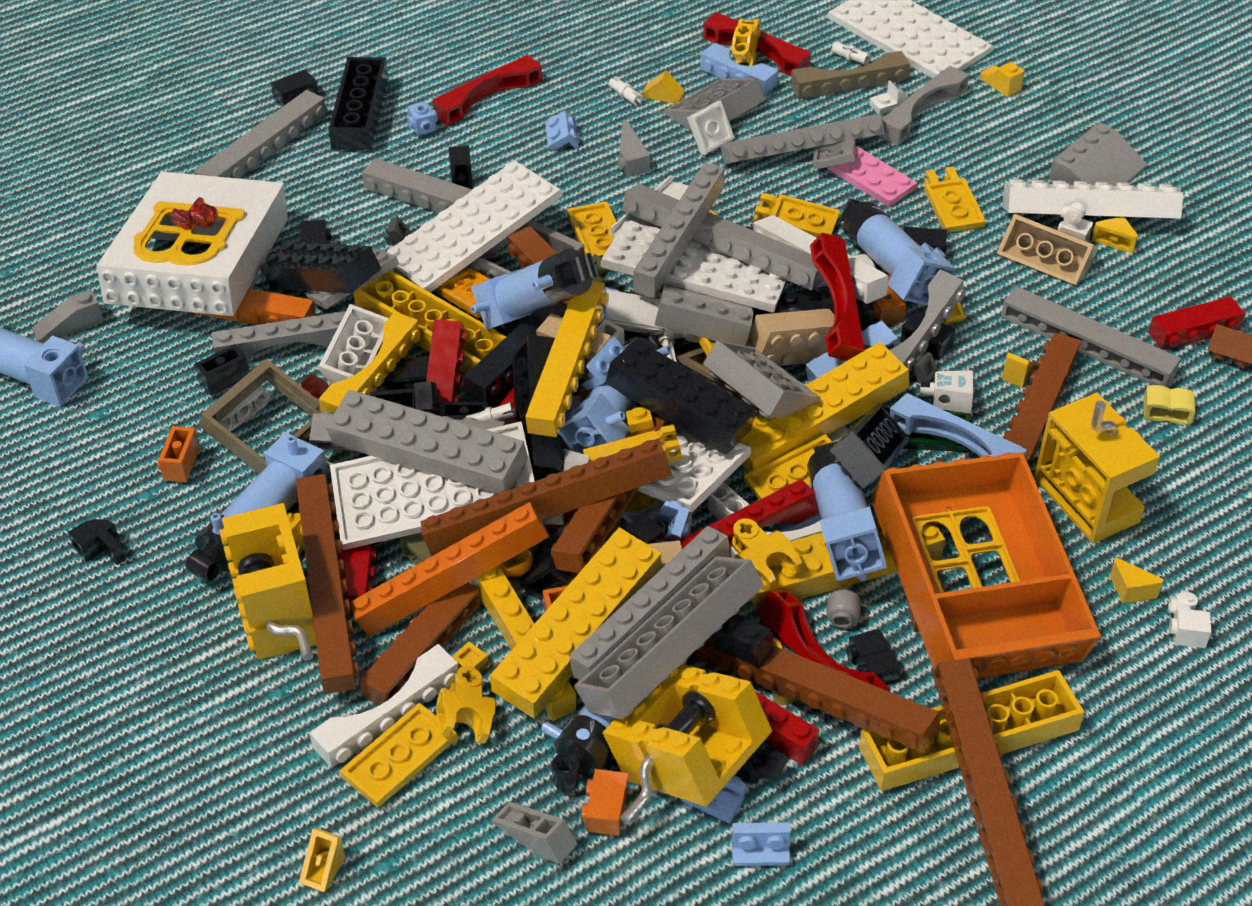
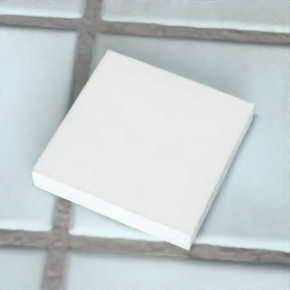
M716 101L687 117L701 155H706L720 147V144L735 138L721 101Z

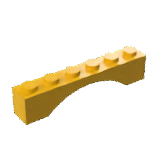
M394 312L383 324V343L374 360L357 374L331 384L319 398L321 412L335 413L348 390L370 395L371 391L379 387L389 372L395 369L396 364L401 358L406 356L412 345L418 342L421 335L418 320Z

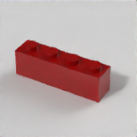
M1230 296L1153 316L1148 334L1161 350L1175 348L1211 338L1216 324L1240 330L1246 313Z
M434 319L426 382L432 381L437 384V389L441 391V402L460 401L459 396H457V388H461L462 374H459L460 365H464L465 352L462 351L463 343L467 342L468 330L465 329L462 321Z
M375 543L347 550L342 549V554L339 555V559H343L345 574L340 575L341 579H346L348 594H344L343 597L344 599H349V605L351 601L373 589V586H370L371 581H375L376 569L373 566V561H377L378 550Z
M755 691L772 730L763 742L778 752L785 753L786 757L803 766L818 747L820 729Z

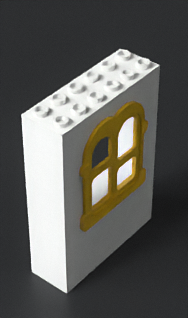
M161 172L96 265L103 303L234 316L259 272V266L264 263L288 220L284 183ZM150 239L175 241L171 248L164 251H151L146 248ZM185 242L211 244L206 252L197 255H189L181 251Z

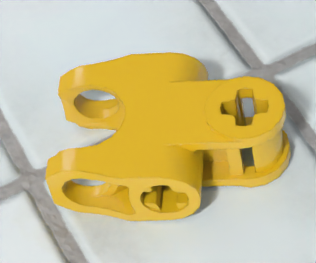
M739 19L731 49L737 64L748 63L750 66L755 65L757 58L756 47L761 32L760 19Z
M740 519L734 524L732 547L738 552L735 558L750 559L764 585L762 587L764 590L770 591L775 588L776 578L770 567L781 566L792 574H797L802 570L803 562L799 554L780 531L776 530L767 535L751 519Z
M463 666L458 669L455 681L451 684L450 689L441 688L436 705V719L442 736L450 737L455 723H464L473 729L475 741L485 744L490 734L495 714V699L482 696V675L473 667Z

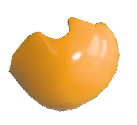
M527 549L500 564L499 566L505 576L514 578L527 573L533 564L532 552Z

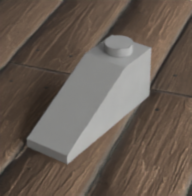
M624 120L619 148L620 158L617 159L619 169L623 170L627 177L650 171V154L628 121Z
M91 289L70 296L34 325L32 330L37 341L45 343L51 336L59 338L103 323L104 320L99 303Z
M510 801L491 820L496 827L541 858L558 864L567 858L569 853L578 845L564 819Z

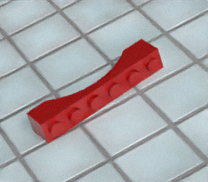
M716 12L703 22V39L719 45H732L734 32L739 21ZM760 32L756 51L774 61L781 73L791 77L792 70L810 67L811 52L765 32Z
M527 54L432 99L433 110H435L437 118L448 127L464 119L472 105L490 94L508 89L529 88L541 82L542 65Z
M822 232L810 244L812 262L825 279L834 302V322L830 332L825 337L829 357L848 361L864 351V342L845 239Z
M800 479L710 524L709 527L728 536L730 547L734 537V524L740 519H751L760 528L776 523L798 524L818 514L815 491L803 479ZM705 528L679 540L681 549L687 546Z
M776 589L769 592L757 615L763 620V624L767 628L773 630L780 637V641L783 644L789 646L801 657L886 691H891L874 672H861L850 669L830 657L818 644L811 632L803 604L787 589Z

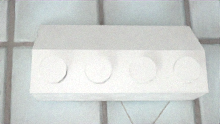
M352 304L349 305L318 367L330 384L357 374L374 360L383 343V324L389 318Z

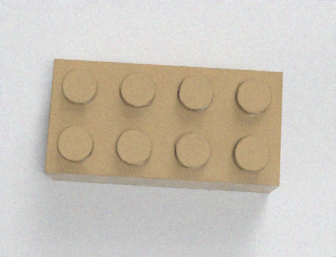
M830 309L756 315L747 341L751 347L758 349L779 366L809 363L811 359L827 352L825 337L833 325L834 314Z

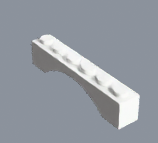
M437 644L417 658L415 668L409 680L388 701L360 714L346 717H331L309 732L313 749L331 768L345 762L351 754L361 747L369 745L374 738L388 730L418 703L423 705L425 702H430L440 692L441 688L450 687L455 681L456 673L459 669L458 662Z

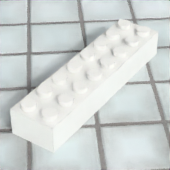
M1010 179V183L1004 182L1002 208L1008 213L1061 214L1064 205L1070 206L1072 203L1079 202L1086 207L1085 215L1181 218L1183 192L1177 190V187L1171 184H1159V187L1148 183H1138V187H1134L1130 183L1118 182L1116 186H1112L1108 182H1095V185H1091L1085 181H1074V185H1069L1066 181L1053 180V184H1048L1044 180H1032L1031 183H1026L1022 179Z

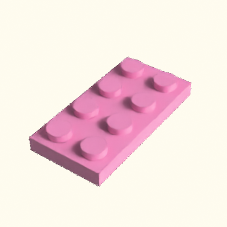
M856 146L855 162L828 167L829 171L887 207H891L917 189L916 181Z

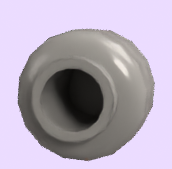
M841 589L831 593L828 598L826 611L829 621L839 628H848L858 622L861 611L860 597L849 589Z

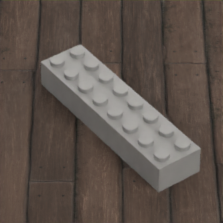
M348 390L326 426L332 444L496 494L512 489L528 459L523 440L353 390Z
M720 556L713 558L575 684L574 687L588 712L619 719L629 716L642 700L648 698L660 683L666 681L678 666L684 664L696 649L701 648L713 633L719 631L722 625L730 617L736 615L739 609L747 601L753 599L756 596V592L764 586L750 559Z

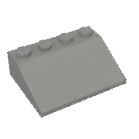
M720 78L664 110V113L691 130L687 117L716 101L722 102L730 123L732 119L744 116V112L756 109L758 104L765 101L758 78Z
M1099 122L1052 160L1049 180L1066 181L1069 185H1074V181H1085L1091 185H1095V182H1108V184L1116 186L1118 182L1129 183L1147 168V163L1116 130Z
M664 285L655 326L714 341L719 340L746 345L752 326L753 310L750 306Z
M717 340L703 363L710 370V375L725 381V386L733 392H739L743 395L742 399L746 403L753 406L756 405L760 409L759 413L769 419L772 417H786L818 402L821 398L755 347Z

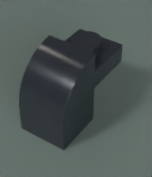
M93 519L68 531L73 548L86 562L101 552H104L116 565L125 561L122 552L124 545L119 539L116 526L112 522L103 519Z
M759 746L735 774L753 784H757L760 779L776 781L787 764L788 759L785 753L763 750Z

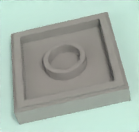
M855 140L816 147L813 157L814 170L855 162Z

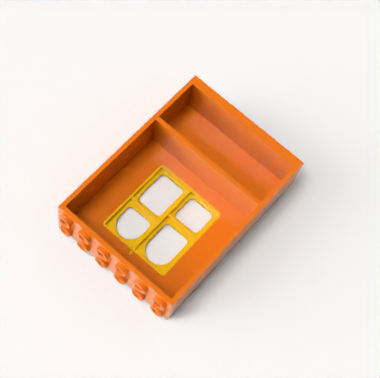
M1008 452L991 457L985 455L968 460L962 458L945 463L939 461L922 466L916 464L907 468H889L883 471L870 499L933 670H935L940 662L970 658L972 668H976L978 679L1083 662L1099 641L1101 635L1023 452L1014 454ZM967 517L981 519L989 528L993 541L967 544L960 530L961 521ZM930 522H937L948 528L959 557L939 561L932 560L922 536L923 526ZM997 552L1000 555L1010 583L982 586L971 555ZM963 568L966 571L972 588L944 592L937 572Z

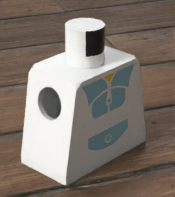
M973 371L935 372L934 383H920V396H933V405L940 409L971 414Z

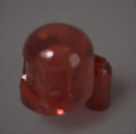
M198 197L189 211L174 208L171 212L173 217L172 223L185 230L192 229L193 224L202 228H210L214 226L218 219V211L214 206L205 203L203 198Z
M314 374L309 375L301 382V387L318 400L329 387L324 379Z

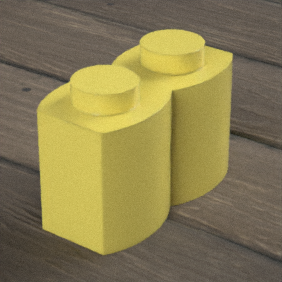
M1161 385L1147 386L1143 397L1144 418L1152 421L1168 420L1180 425L1191 424L1195 414L1194 392L1183 388L1169 389Z

